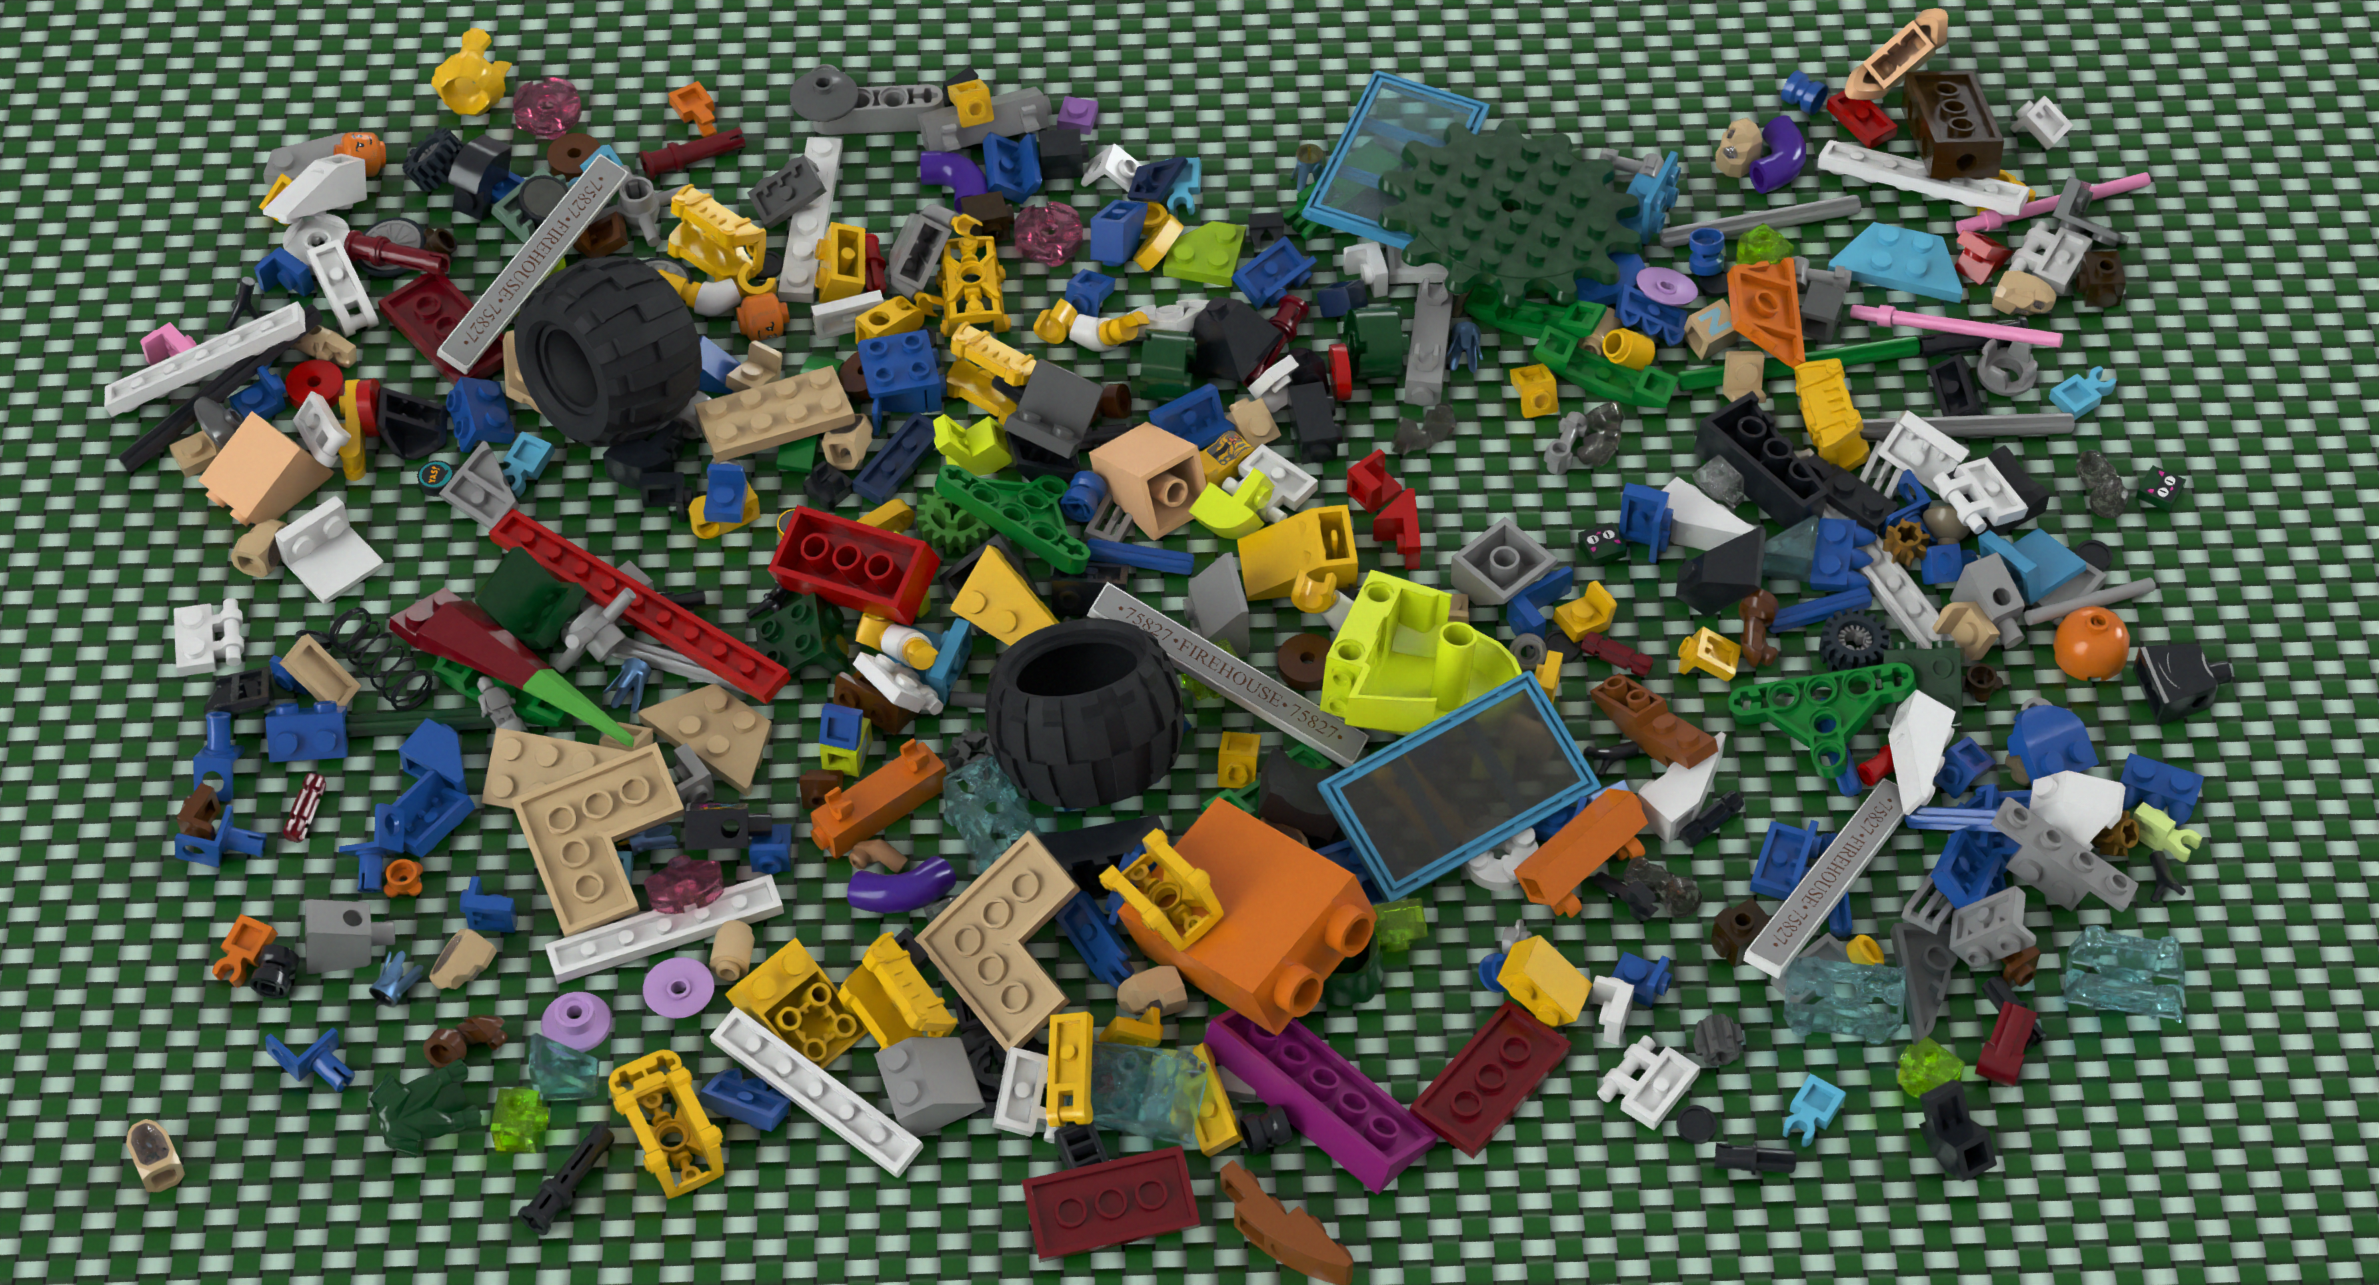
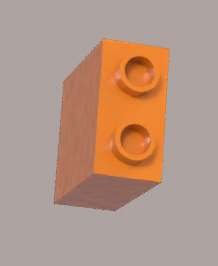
M1220 797L1213 801L1173 849L1195 870L1199 867L1209 874V879L1211 880L1209 885L1222 907L1223 917L1197 941L1178 953L1157 930L1153 932L1143 925L1141 913L1133 906L1130 907L1125 902L1117 911L1143 955L1161 966H1175L1182 979L1276 1036L1282 1032L1294 1016H1304L1316 1006L1323 991V982L1345 957L1356 956L1367 946L1373 934L1374 923L1378 919L1355 874ZM1157 865L1151 872L1152 878H1158L1162 882L1164 870ZM1144 886L1137 888L1142 894H1145ZM1166 895L1160 900L1158 906L1162 908L1169 907L1175 902L1177 895ZM1189 907L1192 911L1191 916L1198 915L1204 918L1207 914L1210 915L1203 907ZM1173 920L1171 925L1179 936L1183 938V935L1186 933L1184 924H1177Z

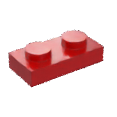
M1845 90L1827 100L1826 109L1868 149H1872L1896 136L1898 126L1871 100L1850 99L1846 97Z

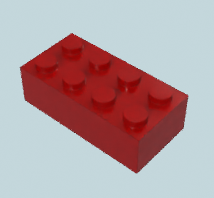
M797 505L767 570L784 589L807 596L815 592L827 602L912 626L941 560L925 541Z

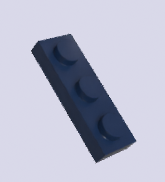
M915 411L852 482L853 492L880 506L887 503L936 447L934 443L936 434L933 420Z

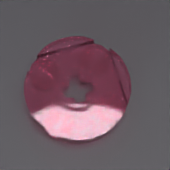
M557 77L543 78L544 83L533 85V81L524 84L513 98L514 116L518 128L533 135L546 136L549 139L556 140L560 136L565 135L566 131L572 128L580 119L582 114L581 99L577 89L569 81ZM550 104H553V107L550 108V109H542V108H541V107H547V106H549Z
M1046 202L1047 207L1036 209L1035 204L1028 206L1019 213L1014 223L1016 250L1031 260L1046 263L1051 267L1062 265L1065 259L1074 255L1083 243V225L1080 222L1079 214L1072 207L1060 202ZM1051 229L1055 230V234L1044 235L1041 232H1049Z
M687 855L673 857L668 861V867L658 871L644 881V887L653 910L664 914L685 913L684 906L696 903L698 909L708 906L716 901L725 889L723 873L718 861H691Z

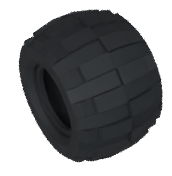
M603 256L584 259L550 275L520 305V314L515 319L514 342L517 363L523 381L533 401L547 420L576 443L581 441L588 447L621 445L625 441L644 438L664 428L678 416L699 389L700 373L702 372V354L694 321L682 298L668 280L652 266L649 267L638 258L631 256L624 258Z
M1104 618L1079 619L1053 624L1039 629L1011 645L997 658V665L990 670L985 704V720L990 743L1003 773L1008 774L1012 785L1017 786L1019 793L1026 798L1044 803L1045 805L1062 808H1090L1108 805L1133 797L1148 789L1163 778L1165 772L1175 765L1179 756L1178 749L1183 738L1184 702L1176 671L1166 651L1159 645L1158 639L1151 632L1142 630L1139 626Z

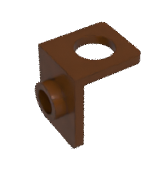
M809 769L805 772V775H800L799 785L803 809H818L826 803L825 794L837 786L841 789V793H843L844 772L842 770Z

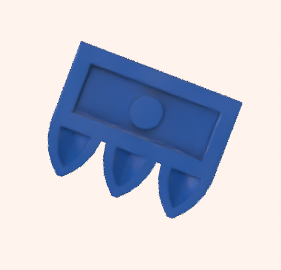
M1624 284L1618 292L1614 317L1621 319L1625 327L1635 325L1643 329L1647 337L1656 335L1664 338L1668 346H1674L1680 343L1684 337L1685 330L1683 328L1686 324L1687 311L1676 306L1656 302L1647 297L1642 291Z
M1820 518L1809 582L1811 590L1845 592L1868 586L1870 584L1869 579L1853 570L1868 566L1874 559L1868 553L1856 547H1863L1877 540V536L1870 530L1858 526L1857 520Z
M2129 753L2120 779V783L2126 787L2122 810L2125 811L2132 808L2142 798V802L2154 809L2164 811L2167 806L2169 818L2175 821V827H2178L2191 817L2204 776Z
M730 1068L719 1072L700 1091L699 1103L701 1106L713 1110L718 1115L730 1116L748 1123L753 1128L765 1129L770 1132L788 1114L791 1101L775 1088L767 1092V1082L760 1077L751 1078L742 1083L743 1074L740 1068Z

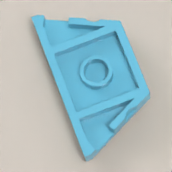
M1873 222L1829 261L1827 271L1834 272L1836 265L1845 266V270H1852L1851 280L1956 303L1961 302L1963 289L1943 236Z

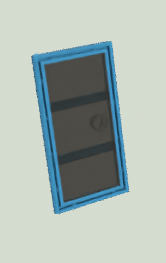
M1530 670L1317 783L1319 793L1322 795L1387 906L1578 802L1580 796L1587 797L1602 787Z

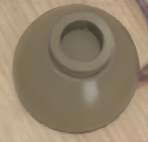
M1953 506L1931 507L1923 513V522L1938 541L1936 546L1958 544L1971 531L1969 526H1964L1957 518L1958 512Z

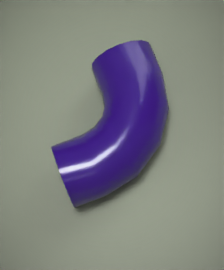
M1787 115L1774 118L1764 127L1762 138L1770 147L1772 154L1752 161L1749 167L1751 182L1754 188L1761 194L1779 189L1794 181L1806 163V143L1798 127Z
M939 150L921 151L920 172L922 185L951 187L955 192L954 208L960 215H962L960 198L989 193L985 174L972 160L954 152Z
M932 856L917 868L901 874L883 875L860 870L852 876L849 882L847 899L852 907L869 912L885 914L910 912L933 903L952 890L956 884V875L951 865L945 859L938 856Z

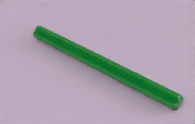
M1916 336L1805 352L1806 362L1837 358L1840 359L1842 366L1846 367L1916 356L1920 353V345ZM1776 357L1764 359L1763 379L1795 374L1794 369ZM1725 365L1681 371L1677 374L1679 378L1677 383L1679 391L1722 386Z

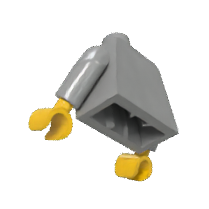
M937 204L927 205L919 214H909L888 258L892 286L912 303H916V307L924 315L931 317L938 316L933 312V304L943 306L944 300L939 296L924 293V287L952 229H955L958 234L969 240H976L977 237L970 234V229L974 224L982 226V222L967 214L960 215Z

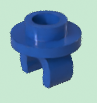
M1492 953L1485 956L1480 962V980L1491 992L1501 993L1507 990L1496 979L1508 954Z

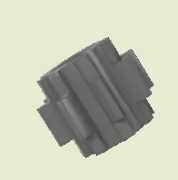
M1722 1013L1713 1016L1711 1014L1706 1016L1705 1019L1698 1021V1027L1694 1030L1695 1038H1693L1696 1055H1703L1705 1063H1710L1711 1066L1728 1065L1740 1057L1739 1053L1743 1050L1741 1043L1744 1042L1740 1024H1734L1731 1016L1726 1017V1014Z

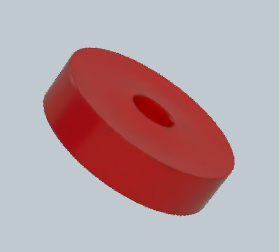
M1345 343L1330 344L1328 362L1335 402L1351 400V370Z
M315 359L300 363L289 372L285 382L288 398L297 409L301 408L311 391L323 396L330 408L335 406L339 402V396H343L345 393V383L341 370L334 363L326 360Z
M375 378L358 381L356 385L358 417L364 433L369 438L381 436L376 429L377 393L381 385Z

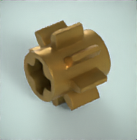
M1902 518L1896 528L1892 526L1887 527L1885 534L1887 539L1883 542L1882 550L1885 552L1890 551L1893 555L1891 563L1894 564L1898 561L1911 567L1912 562L1916 558L1925 559L1927 553L1925 546L1929 543L1930 534H1922L1920 522H1906Z
M2122 811L2121 819L2111 829L2105 826L2092 839L2093 844L2100 847L2099 854L2128 856L2127 848H2132L2137 844L2139 840V827L2135 820L2129 819V811Z

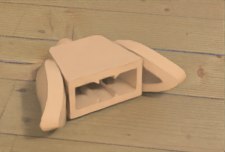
M1938 8L1923 10L1915 20H1912L1865 60L1863 64L1851 72L1845 86L1846 97L1857 100L1880 99L1892 87L1898 86L1905 81L1906 72H1915L1936 54L1937 49L1947 43V12Z

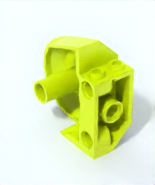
M1371 569L1327 654L1319 710L1345 718L1344 725L1407 736L1521 675L1522 671L1516 657L1500 642L1474 630L1466 623L1448 622L1452 594ZM1522 692L1474 718L1484 736L1496 730L1513 717L1521 704ZM1460 726L1438 737L1443 739L1445 743L1468 742Z

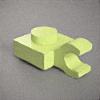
M2142 802L2134 812L2133 820L2136 821L2139 827V840L2156 851H2164L2166 849L2179 861L2187 862L2191 850L2182 844H2188L2195 849H2198L2202 837L2197 832L2190 829H2174L2176 822L2170 819L2163 811L2154 809Z

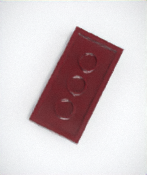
M427 272L378 301L379 309L384 316L454 387L460 377L483 380L504 367V335L502 333L499 334L467 375L437 356L439 347L474 306L446 276H438Z
M1507 999L1412 1103L1409 1112L1440 1137L1474 1160L1570 1053L1572 1043Z
M1182 1145L1021 1181L1039 1263L1195 1229L1201 1225Z

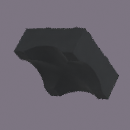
M2006 445L1999 447L1987 456L2027 505L2028 510L2024 518L1995 527L1987 517H1983L1982 519L1987 524V527L1979 533L1980 535L1991 530L1997 536H2000L2046 512L2050 493L2043 485L2033 481L2022 470L2013 453ZM1956 470L1947 474L1951 480L1956 479L1953 476ZM1968 493L1964 494L1969 503L1974 502Z
M1272 748L1261 770L1258 816L1264 817L1275 824H1284L1301 830L1306 835L1318 836L1330 841L1339 824L1319 793L1317 783L1340 771L1306 767L1291 759L1286 752Z

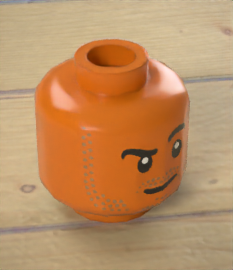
M348 132L342 136L340 144L334 145L333 155L342 153L365 159L366 177H374L379 173L380 168H385L384 141H379L375 133Z
M772 292L747 296L743 298L741 307L736 308L741 335H747L752 342L754 340L763 341L778 338L783 334L784 324L790 323L786 302L779 303L777 296Z

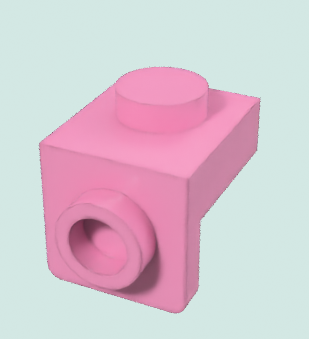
M170 322L152 331L140 341L146 361L151 366L168 356H175L197 346L191 336L186 335L184 337Z

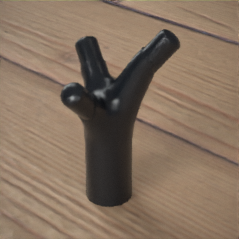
M243 277L241 279L237 299L231 304L233 311L224 325L226 329L230 330L244 311H247L253 319L259 318V314L252 304L255 286L253 278Z
M778 583L770 593L764 594V600L757 607L746 613L748 619H752L768 609L774 613L782 610L784 599L790 590L782 588Z
M1630 741L1604 748L1587 746L1583 754L1602 759L1603 762L1597 774L1604 777L1608 768L1614 762L1639 755V748L1636 741Z
M2152 852L2149 855V859L2155 872L2156 886L2150 898L2151 901L2157 903L2164 889L2168 887L2175 890L2180 896H2183L2186 890L2174 878L2164 852Z

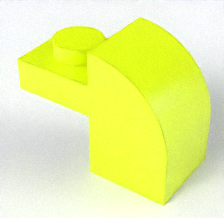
M945 414L933 420L936 434L934 443L939 452L946 457L947 465H956L975 476L992 474L1013 462L1005 437L1007 430H1004L1003 426L990 416L966 430Z
M1254 467L1233 497L1209 482L1189 509V513L1200 524L1218 536L1227 539H1239L1258 531L1265 524L1256 512L1269 502L1275 485L1265 474Z

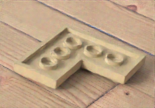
M657 742L510 799L565 938L601 927L640 911L613 843L685 815L684 807Z
M1029 830L914 938L1006 1052L1010 1047L1021 1049L1050 1021V1015H1057L1071 1002L1024 943L1081 889L1036 835Z

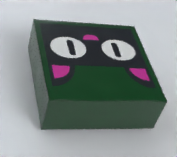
M2152 465L2137 491L2136 498L2170 512L2184 489L2186 479Z
M1612 522L1578 532V542L1592 567L1627 556V547Z

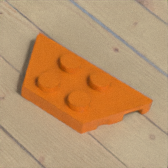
M1786 257L1779 264L1772 265L1769 264L1768 260L1756 262L1754 265H1733L1727 273L1732 328L1795 370V366L1805 363L1806 360L1794 258Z

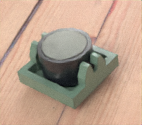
M541 167L493 206L491 213L525 244L574 184L568 188L563 174L553 177Z

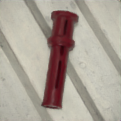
M735 127V129L682 145L671 142L667 143V147L649 153L646 150L641 151L639 156L644 174L648 180L652 181L659 174L673 170L676 173L681 172L685 169L686 164L736 149H743L746 147L744 137L740 138V135L743 134L740 127Z
M351 230L344 242V249L350 261H357L358 259L370 261L376 267L392 264L438 276H445V272H448L450 259L447 254L395 244L386 236L370 237L363 235L359 230Z
M1284 295L1280 299L1278 312L1268 322L1281 331L1283 338L1246 379L1241 382L1245 387H1250L1267 369L1272 367L1285 343L1295 339L1297 326L1301 320L1307 318L1310 311L1308 305L1301 298L1294 295Z

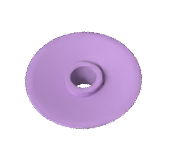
M1645 268L1636 277L1639 289L1647 297L1661 304L1679 307L1691 303L1698 295V289L1691 279L1669 268Z
M686 957L671 958L657 964L648 973L643 984V996L647 1005L659 1015L676 1019L698 1013L708 1004L714 992V979L710 970L701 962ZM679 991H683V992H684V993H682V994H675L676 992H679Z
M571 992L558 997L546 1008L541 1020V1031L544 1039L550 1046L565 1053H582L597 1047L606 1039L612 1027V1013L608 1005L598 996L587 992ZM574 1016H580L579 1018L571 1019Z

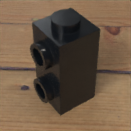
M1323 382L1288 387L1287 411L1301 464L1324 463L1336 460L1338 444H1343V433L1340 422L1334 423L1333 417L1336 415L1333 396H1327Z

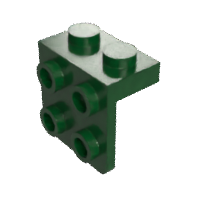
M515 546L509 550L476 594L475 602L497 625L506 629L528 649H546L558 639L559 630L566 620L578 612L580 601L587 591L578 582H557L523 547Z
M815 592L763 619L756 625L758 652L788 669L789 674L815 661L835 676L840 672L846 673L850 671L848 662L849 647L845 640L843 629L845 623L844 615L838 606L830 604Z
M1955 640L1932 641V649H1917V642H1894V650H1883L1884 664L1895 662L1907 664L1913 670L1917 690L1956 712L1952 724H1958L1963 720L1961 663H1965V648H1955ZM1902 677L1894 678V686H1902ZM1904 701L1885 704L1886 722L1892 726L1897 708Z

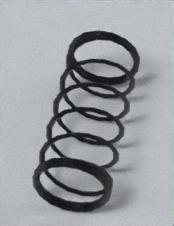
M356 607L341 614L330 628V643L338 651L346 654L351 664L358 666L360 674L370 678L373 687L377 690H382L384 698L391 702V705L397 711H408L420 705L428 697L432 689V676L426 670L415 671L417 663L414 658L403 659L405 654L404 647L401 645L391 647L393 642L392 635L389 633L379 635L381 625L377 621L371 622V615L366 609ZM364 613L366 616L365 624L356 630L349 641L338 643V634L344 623L353 615ZM371 624H375L378 627L376 635L368 644L358 650L350 651V646L362 639ZM387 636L390 642L385 651L376 659L362 663L363 655L368 647L377 639ZM399 648L401 650V657L393 667L382 674L373 675L377 663L384 655L393 649ZM362 651L359 663L351 659L350 654ZM405 661L413 662V669L408 675L403 677L396 685L385 688L388 677L396 667ZM374 663L371 675L366 674L362 666ZM386 675L383 687H379L373 678ZM418 676H425L424 683L416 692L404 699L396 700L399 691L408 681ZM426 686L423 693L410 704L405 706H398L396 704L415 697ZM393 689L391 698L387 696L386 690Z

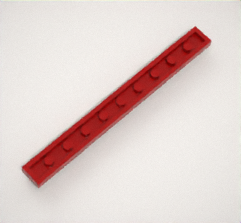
M514 508L488 532L491 541L507 551L515 546L523 547L557 581L578 582L587 591L584 597L605 609L625 588L631 589L636 594V599L619 616L621 619L766 705L791 679L788 669Z

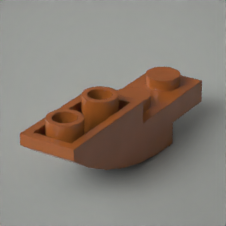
M1620 673L1607 678L1604 683L1590 691L1593 700L1631 741H1636L1638 747L1667 768L1673 762H1677L1683 767L1691 769L1719 751L1716 738L1668 712L1664 698Z
M1234 1160L1220 1169V1189L1235 1204L1234 1226L1248 1240L1274 1259L1305 1275L1337 1285H1349L1352 1283L1354 1260L1351 1253L1343 1244H1335L1326 1234L1325 1227L1316 1216H1308L1300 1206L1287 1214L1284 1206L1276 1197L1272 1196L1269 1198L1260 1188L1259 1181L1255 1175L1248 1169L1242 1170Z

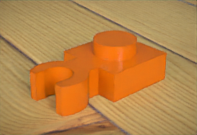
M240 914L221 945L223 951L228 955L216 962L212 974L222 981L228 971L234 970L229 981L234 987L239 988L246 980L247 973L245 968L248 963L258 967V958L262 948L272 944L278 933L273 927Z

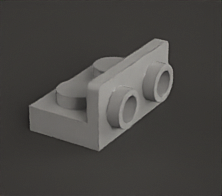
M2015 885L1953 911L1949 949L1972 968H1979L2034 946L2036 944V936L2023 926L2026 893Z

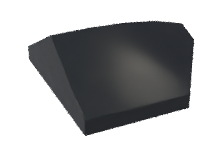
M380 386L377 393L376 429L394 455L403 460L415 461L445 447L448 410L445 405Z
M1009 431L1005 432L1014 468L1030 483L1043 475L1057 476L1066 483H1069L1074 475L1081 471L1076 454L1068 459Z
M270 666L219 676L215 682V690L204 705V717L210 712H228L233 716L275 708Z

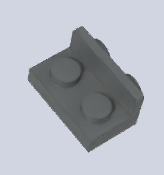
M804 154L789 160L783 169L772 176L761 179L756 184V187L747 192L763 224L769 229H772L827 192L817 174L819 172L817 164Z

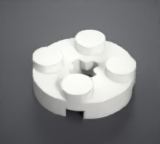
M331 214L314 217L315 219L303 222V218H301L299 222L291 224L284 233V250L309 266L311 275H315L307 258L306 251L315 248L312 244L318 245L321 241L328 243L338 238L344 247L346 236L350 230L348 224L342 218Z
M1489 816L1480 817L1475 821L1474 826L1469 829V832L1465 834L1461 846L1510 819L1492 818ZM1530 827L1463 864L1462 867L1463 869L1465 867L1471 874L1470 879L1485 889L1494 891L1513 889L1514 884L1520 883L1513 870L1539 849L1535 840V832ZM1503 849L1509 855H1503L1501 860L1495 859L1492 850Z

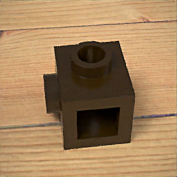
M1002 191L960 198L962 214H967L982 222V226L974 224L971 227V235L993 236L995 243L1010 239L1009 225L1015 224V218L1011 203L1005 204Z
M2119 251L2084 252L2080 270L2076 274L2077 293H2082L2085 307L2120 306L2126 280Z
M1753 898L1746 900L1735 908L1727 907L1723 909L1714 919L1711 935L1712 947L1718 956L1726 958L1734 968L1745 963L1743 959L1746 950L1771 920Z

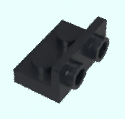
M1088 562L1086 569L1080 574H1069L1054 567L1052 576V613L1087 615L1107 582L1127 593L1129 564Z

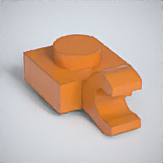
M699 81L668 93L670 105L684 123L694 120L703 138L717 134V130L712 125V122L715 121V117L712 114L715 111L714 102Z

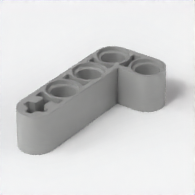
M829 64L818 65L811 70L831 69L839 71L835 66ZM930 84L857 87L858 101L849 114L829 122L812 121V126L816 132L824 135L921 131L917 114L944 108L943 93L939 87Z

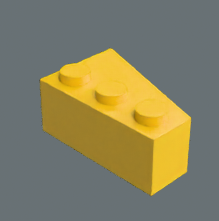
M991 545L986 547L950 607V610L1009 646L1039 629L1060 623L1028 587L1024 579L1008 563L999 549Z

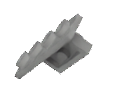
M2006 797L1991 822L1992 826L2021 845L2012 855L2005 868L2069 911H2072L2089 891L2120 912H2123L2128 907L2138 888L2137 882L2011 797Z

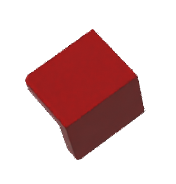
M1381 449L1376 450L1347 470V493L1370 514L1402 494V486L1385 471V453Z

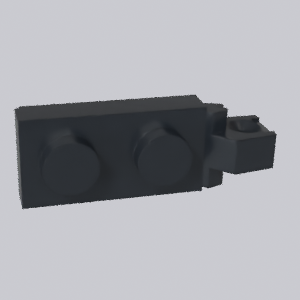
M1815 454L1806 460L1829 491L1826 503L1849 519L1857 520L1859 526L1870 530L1875 535L1884 527L1886 518L1899 510V505L1844 468L1839 467V465L1834 463L1830 465L1828 461Z

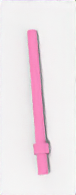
M2147 172L2090 186L2089 191L2093 192L2091 201L2149 186L2151 183L2150 176ZM2061 194L2026 203L2019 216L2002 215L1992 209L1981 211L1979 216L1957 221V232L1961 234L1962 230L1973 232L1981 229L1987 232L2001 228V225L2004 223L2053 211Z
M1853 304L1850 311L1852 319L1877 322L1878 326L1893 328L1894 325L2057 348H2061L2063 342L2062 333L1897 311L1894 306L1880 305L1879 308Z

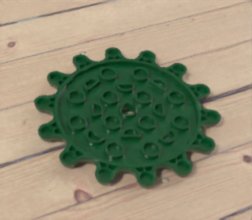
M1504 120L1497 126L1495 135L1481 137L1470 132L1461 123H1451L1443 134L1446 146L1431 147L1420 141H1409L1402 149L1401 156L1414 170L1408 172L1388 170L1378 180V187L1382 192L1397 197L1402 203L1384 208L1378 216L1379 226L1388 231H1403L1410 234L1414 241L1407 244L1401 253L1403 262L1413 267L1423 266L1428 263H1437L1444 266L1448 271L1444 282L1445 288L1454 294H1464L1477 284H1487L1496 289L1500 303L1509 308L1522 306L1526 293L1534 289L1546 291L1560 304L1571 305L1578 300L1579 295L1575 281L1581 278H1590L1603 285H1615L1620 280V270L1618 265L1609 259L1608 255L1615 252L1637 254L1642 249L1640 234L1618 223L1621 219L1632 218L1639 214L1640 204L1638 198L1633 194L1616 193L1608 190L1605 185L1614 180L1615 177L1612 162L1606 159H1599L1593 162L1576 160L1571 155L1573 149L1571 139L1564 133H1556L1544 142L1526 139L1521 135L1516 122ZM1513 206L1516 207L1512 213L1505 211V209L1511 210Z

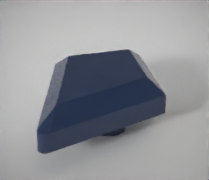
M1181 156L1137 167L1127 198L1130 201L1160 203L1187 165L1188 160Z

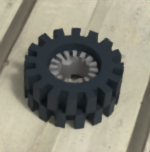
M443 127L441 130H435L433 135L429 133L424 141L420 140L417 143L418 147L416 149L412 148L409 152L411 156L406 157L404 160L405 164L402 165L403 172L424 192L432 191L433 187L437 189L440 187L441 182L446 183L448 181L452 165L459 152L465 146L446 127Z
M1852 608L1846 609L1844 616L1840 611L1835 612L1833 619L1829 617L1822 629L1819 644L1822 664L1827 663L1826 669L1830 672H1833L1835 669L1844 671L1884 664L1883 650H1888L1890 634L1889 630H1885L1886 624L1883 620L1876 623L1877 615L1871 613L1869 617L1864 616L1865 610L1859 609L1858 614H1853ZM1854 641L1855 645H1862V647L1854 650L1852 645L1846 646V642Z

